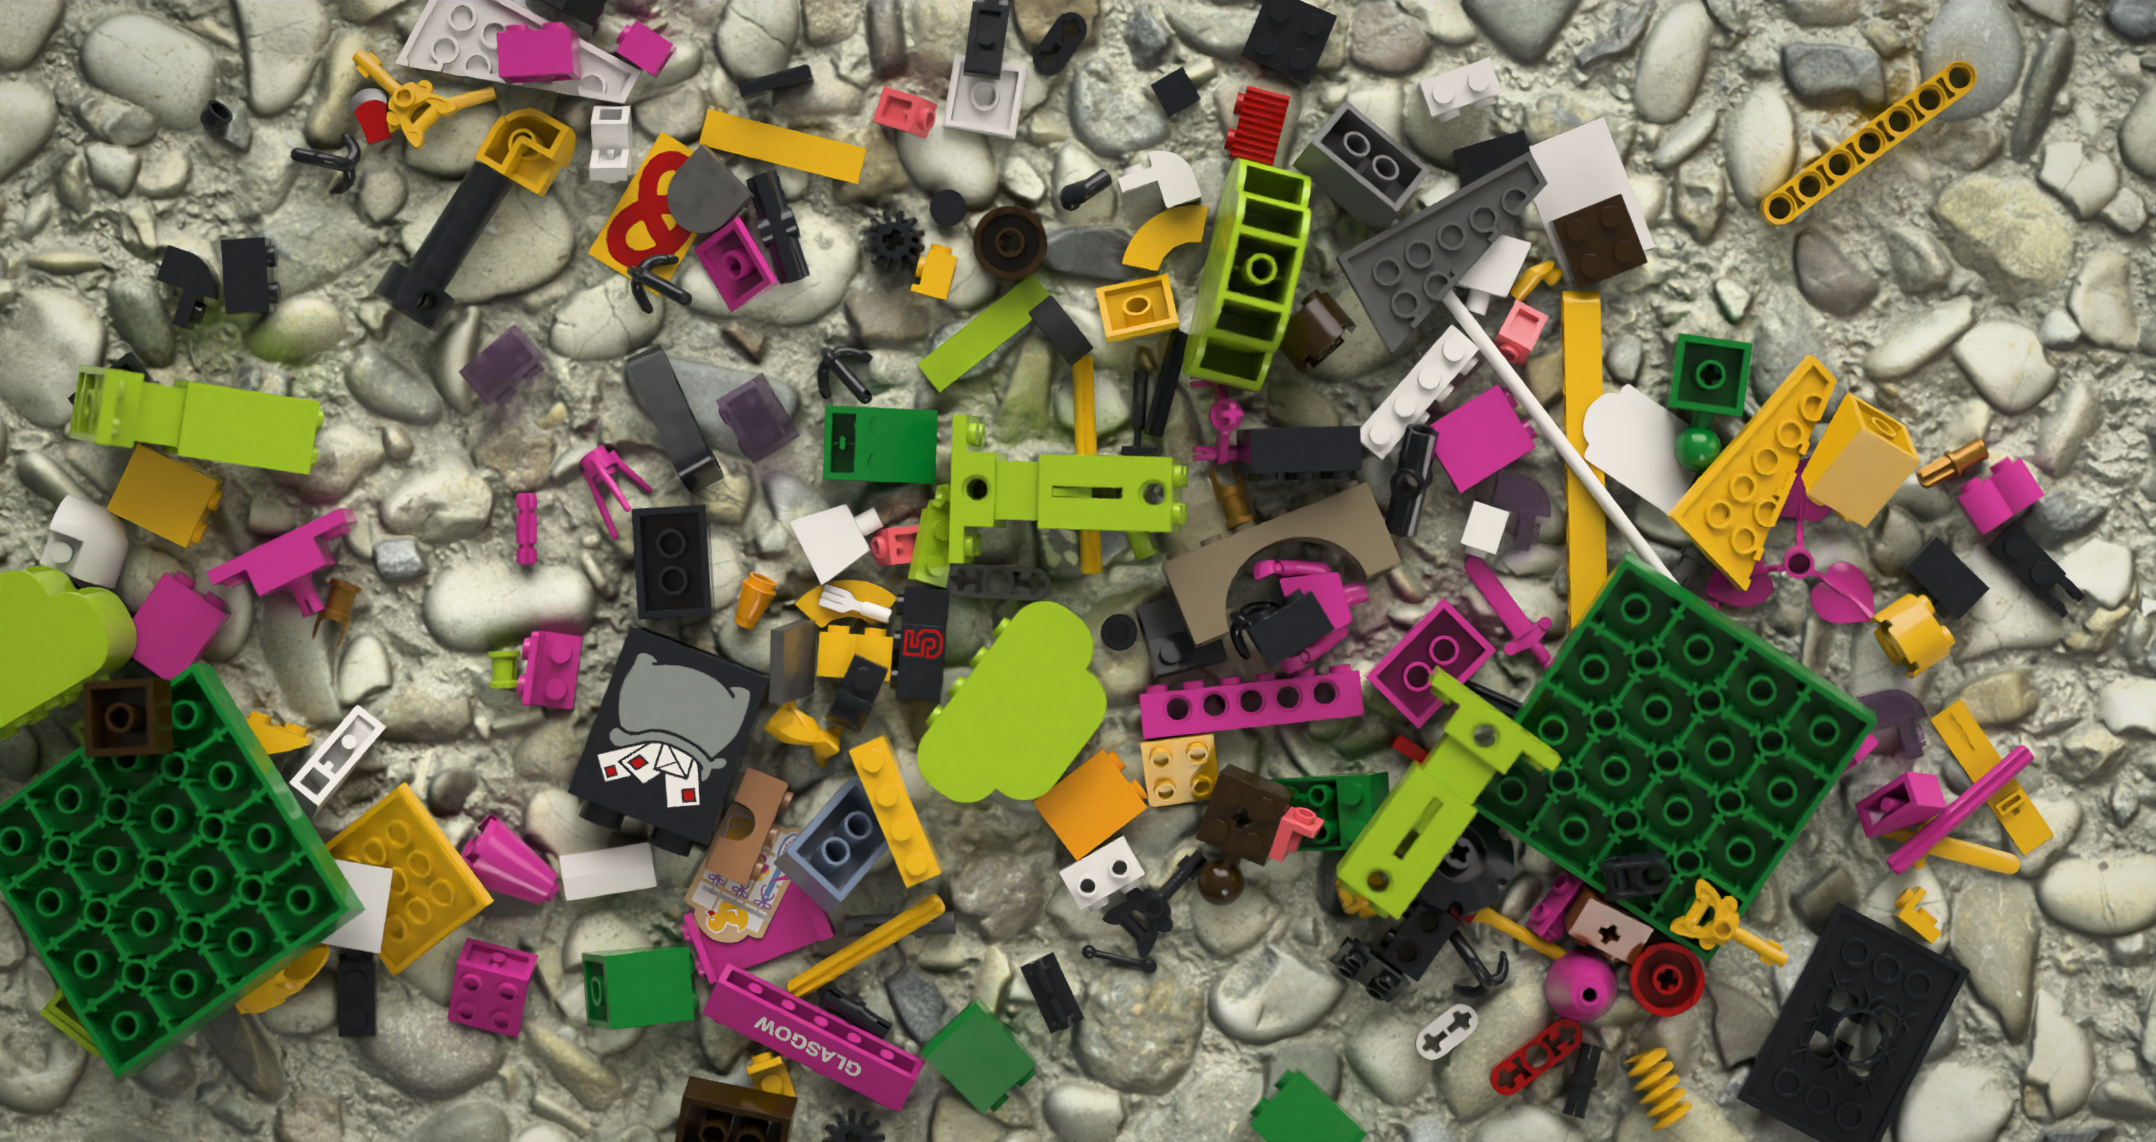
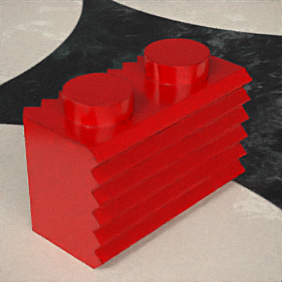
M1247 86L1245 94L1238 92L1233 114L1240 116L1236 130L1229 128L1224 150L1231 151L1229 160L1234 161L1237 158L1273 167L1290 96Z

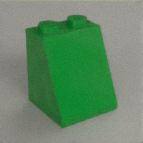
M669 945L581 953L588 1026L615 1030L695 1020L694 1011L698 1007V998L696 991L692 989L691 974L694 973L695 962L692 953L689 952V946Z
M979 996L972 1000L923 1046L921 1051L923 1056L982 1114L988 1108L995 1112L1009 1099L1006 1092L1014 1084L1021 1088L1036 1074L1033 1067L1037 1064V1059Z
M1299 1067L1293 1073L1287 1069L1274 1084L1277 1091L1268 1100L1263 1096L1249 1112L1253 1116L1249 1121L1250 1126L1267 1142H1360L1367 1135L1364 1125Z

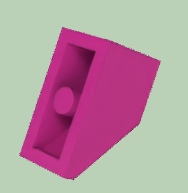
M1905 772L1855 804L1866 838H1873L1920 825L1947 809L1936 775Z

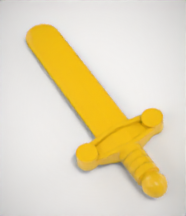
M1935 816L1920 824L1916 831L1902 829L1882 836L1886 839H1892V841L1905 844L1932 821ZM1945 836L1912 865L1915 869H1922L1926 864L1927 854L1991 871L2013 875L2019 870L2020 861L2013 854Z

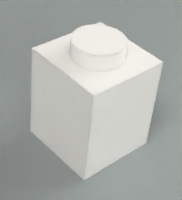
M1472 501L1458 542L1466 545L1464 553L1482 559L1486 558L1487 553L1496 555L1509 512Z

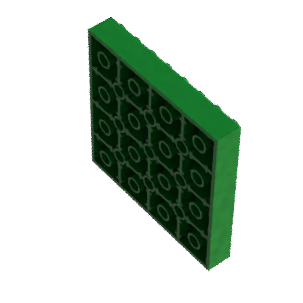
M1626 550L1512 718L1514 722L1559 754L1561 762L1553 772L1546 767L1540 772L1523 759L1524 757L1521 754L1524 751L1522 750L1505 774L1497 769L1474 803L1478 810L1477 812L1602 893L1606 891L1603 870L1598 868L1600 860L1614 856H1633L1652 852L1665 855L1672 865V873L1667 888L1657 894L1634 896L1615 902L1707 962H1710L1721 945L1716 943L1713 949L1705 950L1701 948L1699 938L1678 935L1670 930L1671 922L1678 917L1686 916L1695 901L1696 881L1703 879L1718 892L1721 899L1726 896L1734 897L1738 904L1736 912L1739 914V918H1741L1877 723V717L1874 711ZM1650 866L1644 870L1645 875L1652 880H1658L1664 876L1663 871L1656 866ZM1708 906L1698 925L1704 926L1714 918L1715 909L1713 906Z
M193 663L171 679L173 754L92 758L85 757L84 743L0 805V891L115 1078L133 1077L366 910L212 665Z

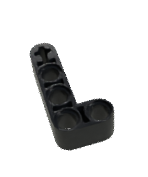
M661 344L627 359L628 366L671 462L688 491L693 494L724 479L721 467L704 439Z

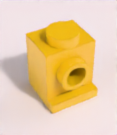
M931 243L927 257L920 256L915 277L920 278L921 281L920 285L912 283L910 290L912 293L948 301L959 260L958 257L951 256L953 249Z

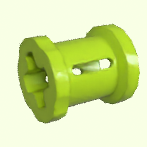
M520 651L487 652V657L491 659L492 681L489 682V689L517 688V658L520 657Z

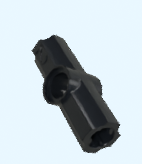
M776 170L747 179L749 191L754 195L752 200L758 216L756 218L757 226L765 248L769 249L772 264L780 285L796 282L811 276L799 238H801L799 228L791 206L788 207L785 193Z
M1411 423L1406 426L1397 470L1390 480L1392 493L1385 520L1389 534L1398 537H1414L1417 534L1426 491L1433 481L1431 468L1439 437V432L1434 427ZM1406 474L1414 477L1417 487L1409 484Z

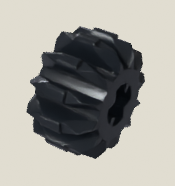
M886 210L883 211L885 224L881 225L876 218L870 220L871 224L878 231L877 233L869 230L864 231L863 236L875 240V243L867 244L863 248L866 253L875 250L879 251L871 259L873 265H877L885 257L884 271L890 272L894 260L897 261L899 271L903 272L906 270L903 258L907 257L914 265L918 263V259L910 252L912 249L924 252L925 246L920 243H914L913 240L924 237L925 233L923 230L910 232L918 222L915 217H912L903 225L904 211L899 210L896 222H892L891 214ZM894 231L900 232V239H904L903 246H896L895 251L888 250L887 248L890 245L888 243L884 244L885 237H892Z
M849 1108L848 1121L838 1112L834 1115V1119L839 1127L829 1123L825 1126V1130L835 1137L824 1138L822 1142H846L848 1138L847 1132L853 1131V1135L856 1132L862 1135L860 1142H882L885 1140V1134L872 1133L881 1125L879 1120H875L869 1125L865 1123L869 1118V1111L865 1110L860 1120L856 1119L855 1109Z

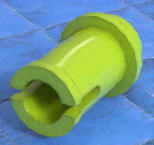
M1125 531L1136 561L1158 553L1149 532Z

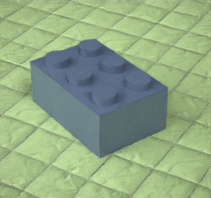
M855 775L846 781L773 862L827 913L847 896L889 847L862 782Z

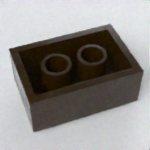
M689 1076L682 1096L675 1142H790L798 1098Z

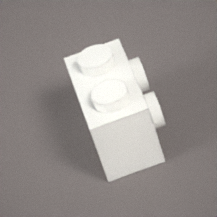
M1490 57L1423 80L1417 85L1429 120L1439 118L1440 123L1461 116L1459 110L1472 105L1475 111L1496 104L1494 98L1502 93Z
M1124 834L1059 870L1079 909L1083 910L1088 907L1091 912L1109 903L1110 900L1107 896L1118 889L1125 894L1141 885L1142 882L1139 877L1145 875L1144 869Z

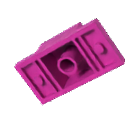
M339 508L206 573L212 585H224L225 588H235L251 580L258 596H270L284 589H291L303 618L309 617L315 612L325 609L310 579L313 578V575L337 564L327 540L331 539L333 541L351 533L352 531L349 526L358 521L352 509Z

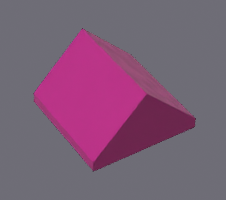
M740 217L732 220L694 249L731 312L780 284L749 229Z

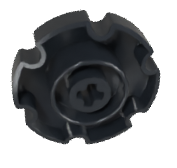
M1477 812L1416 894L1414 900L1429 911L1443 915L1449 907L1455 908L1460 917L1473 915L1486 909L1501 895L1497 889V884L1504 886L1511 880L1515 861L1512 841L1510 839H1502L1498 834L1500 826ZM1449 854H1451L1452 856L1458 855L1460 857V861L1458 859L1452 860Z

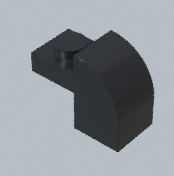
M171 245L167 246L156 280L184 289L172 324L193 330L195 324L200 325L205 315L206 304L202 303L204 296L219 300L220 280L215 268L202 256Z
M854 653L844 678L839 683L828 707L825 719L859 734L870 714L875 698L888 672V667Z

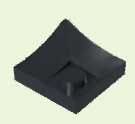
M1173 597L1140 605L1135 609L1155 679L1224 663L1227 660L1222 639L1194 649Z

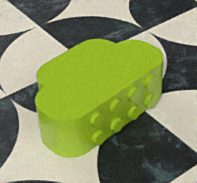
M1241 158L1233 161L1222 191L1187 338L1182 366L1183 375L1254 393L1261 389L1268 373L1272 355L1277 351L1286 329L1308 238L1311 210L1307 208L1311 191L1310 176Z
M41 565L30 567L23 571L12 570L0 573L1 743L20 733L19 728L29 723L34 725L50 716L49 711L59 706L60 708L66 707L81 698L79 694L83 692V682L111 681L108 675L123 667L130 660L137 642L136 628L124 603L116 594L101 587H87L77 590L71 579L64 572L51 566Z
M1048 600L1037 601L1022 608L1012 620L1004 617L991 634L997 639L988 650L983 646L969 663V665L975 668L966 679L961 675L947 692L952 697L947 706L943 708L941 705H938L925 721V724L930 728L921 739L918 747V767L924 779L945 797L956 802L972 803L986 798L997 789L1004 795L1016 800L1039 798L1051 790L1102 723L1107 706L1106 692L1098 677L1087 669L1094 652L1093 636L1086 622L1063 604Z

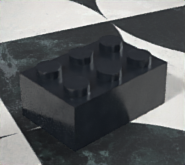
M1360 425L1252 428L1236 431L1237 475L1248 474V482L1278 480V474L1284 473L1285 481L1315 479L1314 472H1320L1321 479L1351 478V471L1362 470Z
M709 505L632 509L638 620L716 615Z

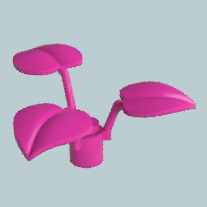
M1811 457L1804 458L1799 461L1795 470L1796 478L1780 513V516L1784 518L1796 517V546L1789 548L1784 553L1783 563L1764 567L1763 557H1761L1759 562L1756 561L1749 577L1751 582L1747 592H1740L1715 566L1706 586V593L1723 604L1750 607L1762 603L1772 593L1773 582L1767 573L1786 571L1791 577L1796 579H1803L1810 575L1821 580L1812 588L1811 603L1816 614L1822 619L1838 624L1869 622L1870 618L1874 616V597L1864 573L1851 563L1838 561L1828 568L1825 576L1814 569V559L1810 552L1804 548L1803 518L1816 522L1824 519L1832 511V508L1825 504L1819 506L1806 496V489L1801 474Z

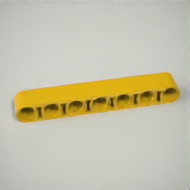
M1955 61L1806 167L1764 198L1759 207V215L1762 221L1772 227H1779L1790 222L1964 96L1975 86L1977 81V73L1974 67L1965 61ZM1951 70H1960L1965 75L1966 83L1963 88L1958 89L1950 84L1949 74ZM1922 91H1928L1934 95L1936 105L1933 110H1926L1921 107L1919 96ZM1892 113H1899L1905 118L1906 127L1903 132H1896L1890 127L1889 117ZM1867 134L1875 139L1876 149L1873 154L1864 153L1860 149L1859 139L1862 135ZM1832 156H1839L1845 160L1846 171L1842 176L1835 175L1830 171L1829 161ZM1802 178H1810L1815 182L1817 191L1813 197H1805L1800 193L1799 183ZM1773 199H1778L1785 203L1787 213L1783 219H1776L1770 214L1769 205Z

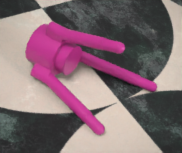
M601 445L579 461L585 469L581 474L591 489L611 538L617 540V531L596 480L599 484L606 483L626 512L631 511V506L612 479V476L617 473L614 466L620 469L646 493L650 494L653 490L651 486L619 458L615 450L608 453L604 446Z

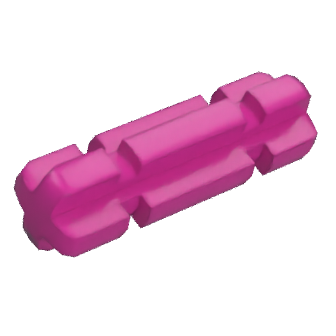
M519 493L516 496V509H519V514H516V544H519V549H516V562L520 565H533L537 562V549H534V544H537V514H534V509H537V496L534 493Z

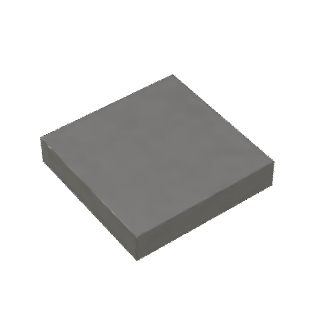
M801 619L771 629L769 703L785 704L814 693L815 620Z

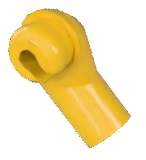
M1546 260L1526 269L1512 285L1510 293L1517 300L1523 302L1542 279L1549 286H1554L1563 276V271L1555 266L1556 262Z

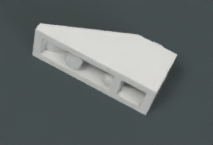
M356 705L288 784L290 791L310 820L317 815L386 728L359 705Z

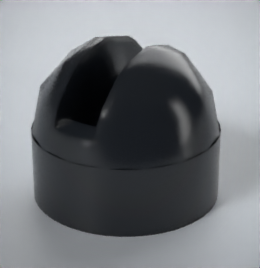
M210 100L200 114V121L204 129L212 133L221 132L233 120L231 111L224 104L216 100Z

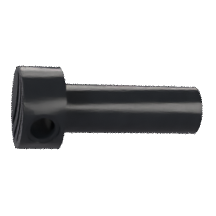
M475 161L408 266L406 267L393 261L373 293L406 317L436 332L455 303V299L446 293L445 289L507 195L512 184L491 168Z

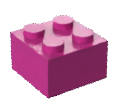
M564 22L544 23L543 30H532L525 24L507 25L506 32H496L499 78L506 83L581 80L579 35L569 26H565Z

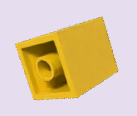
M1848 392L1802 472L1801 478L1806 489L1805 494L1813 503L1819 506L1825 504L1834 509L1835 513L1842 520L1848 523L1854 521L1866 528L1918 466L1920 460L1905 425Z

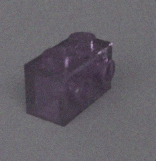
M514 324L463 367L459 373L487 406H493L497 403L501 407L516 395L517 392L513 388L525 379L529 383L544 371V367L541 364L547 358L519 325Z
M763 372L716 400L721 419L726 425L731 426L738 438V446L741 452L746 457H750L753 464L800 436V433Z

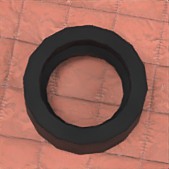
M1049 295L1029 311L1031 318L1070 366L1074 365L1093 349L1091 343L1052 295Z

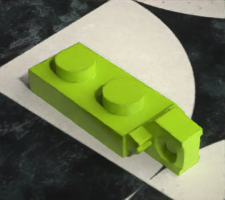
M950 484L937 485L934 500H929L927 508L922 509L908 574V580L937 589L946 588L951 563H948Z

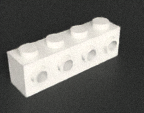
M1451 324L1360 427L1361 445L1380 461L1386 455L1393 459L1402 448L1403 440L1401 438L1405 434L1406 426L1410 423H1425L1430 417V414L1425 410L1434 400L1441 404L1455 388L1450 384L1453 378L1459 372L1465 376L1479 361L1474 354L1480 348Z

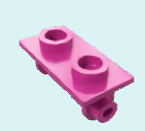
M1568 870L1559 874L1554 880L1551 890L1542 902L1533 908L1530 918L1525 924L1549 943H1552L1555 938L1559 940L1566 930L1564 922L1566 913L1564 911L1568 906L1571 908L1586 882Z

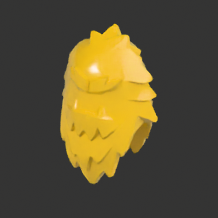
M319 943L234 1004L240 1014H247L249 1012L257 1014L282 1004L287 997L302 990L324 966L330 954L328 950L329 944Z

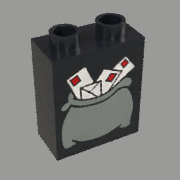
M630 626L568 790L569 794L584 799L578 816L616 831H620L625 815L649 823L653 827L647 840L648 843L685 857H689L694 841L708 845L714 839L768 696L770 675L643 626Z

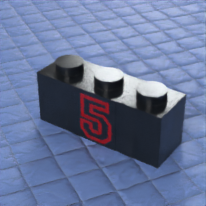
M905 587L904 594H897L896 616H902L901 631H894L893 652L899 653L898 667L891 668L890 689H897L896 697L941 701L950 590Z

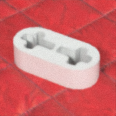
M1455 1003L1422 1027L1415 1038V1046L1419 1054L1430 1060L1438 1059L1475 1031L1478 1024V1016L1475 1010L1468 1004ZM1459 1011L1461 1014L1470 1013L1471 1016L1467 1019L1469 1024L1467 1028L1463 1029L1459 1025L1450 1032L1448 1031L1447 1027L1455 1021L1454 1012ZM1444 1030L1446 1035L1438 1041L1439 1050L1434 1051L1432 1048H1429L1425 1051L1422 1048L1426 1043L1424 1039L1426 1034L1430 1033L1434 1037Z

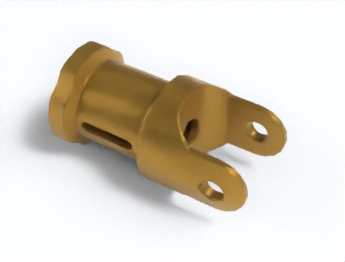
M1232 462V472L1236 481V485L1233 486L1221 485L1213 468L1209 469V478L1216 501L1221 502L1228 521L1225 525L1227 531H1235L1234 528L1254 520L1255 523L1258 521L1257 515L1251 512L1246 497L1248 489L1243 476L1237 475L1236 462Z
M331 577L329 583L332 587L324 606L325 609L318 612L314 623L312 639H315L322 620H335L343 626L336 646L339 647L346 636L352 619L349 613L356 594L361 593L362 587Z

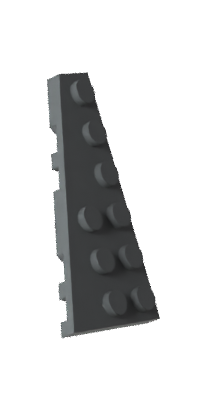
M1530 151L1336 258L1390 355L1548 184Z

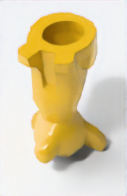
M796 700L785 703L762 727L771 736L784 743L810 746L813 750L816 764L822 769L826 767L827 759L832 758L840 751L839 737L842 731L836 726L829 729H821L814 718L798 709Z

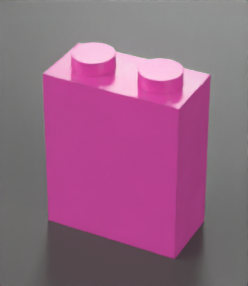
M1497 384L1429 425L1439 432L1435 456L1458 494L1536 448L1532 440L1536 439L1537 435L1527 419L1520 421L1514 411L1518 404L1507 387L1501 390Z
M179 570L176 574L164 572L132 619L137 633V642L132 658L161 678L168 680L173 679L193 663L198 664L231 616V613L224 609L227 603L210 591L204 595L194 588L197 582Z

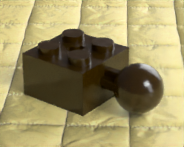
M1228 764L1220 771L1196 836L1197 840L1221 849L1219 858L1207 863L1201 869L1198 876L1199 892L1207 902L1216 906H1226L1234 903L1241 896L1245 885L1244 875L1239 868L1242 858L1263 867L1272 859L1268 856L1281 818L1292 806L1296 790L1232 764ZM1243 809H1246V810L1249 811V812H1248V817L1250 818L1249 821L1245 820V819L1242 817V815H1241L1240 812H1241Z

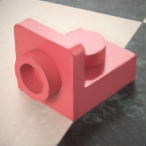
M883 87L873 122L926 139L929 130L935 123L937 104L916 95Z
M1517 299L1512 305L1493 343L1507 362L1523 365L1549 316Z
M919 525L885 528L874 531V538L871 541V552L876 559L877 566L911 563Z
M1291 806L1281 818L1268 857L1282 863L1290 852L1296 853L1303 835L1314 838L1324 824V820L1316 817V814L1309 809Z

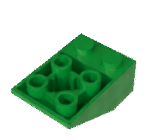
M825 405L823 480L935 484L938 410Z
M1388 772L1270 779L1297 791L1292 807L1309 809L1316 814V817L1324 820L1321 830L1314 838L1303 835L1296 852L1348 850L1390 793Z

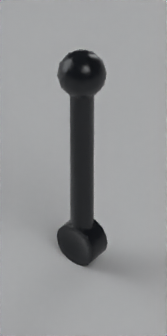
M1085 945L1082 948V956L1086 959L1097 957L1143 968L1148 974L1154 973L1157 969L1156 962L1151 958L1142 961L1099 951L1092 945Z

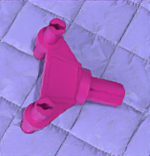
M1202 379L1201 381L1190 382L1191 388L1213 387L1215 403H1213L1209 410L1210 423L1216 429L1215 446H1193L1192 453H1204L1203 455H1192L1193 461L1215 460L1216 464L1220 465L1226 464L1227 460H1237V445H1229V437L1231 431L1236 429L1242 422L1243 410L1236 401L1229 399L1227 391L1229 386Z

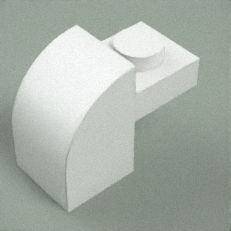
M594 106L591 119L592 155L589 166L590 181H602L604 183L627 181L628 175H631L632 172L631 106Z
M1168 151L1148 152L1151 167L1145 169L1143 163L1122 170L1124 176L1118 178L1122 195L1157 183L1166 210L1202 198L1195 175L1189 164L1180 156Z

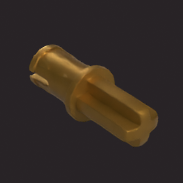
M1979 437L1952 452L1947 450L1944 452V457L1917 470V480L1922 488L1929 489L1952 476L1959 478L1966 469L1989 459L1988 450Z

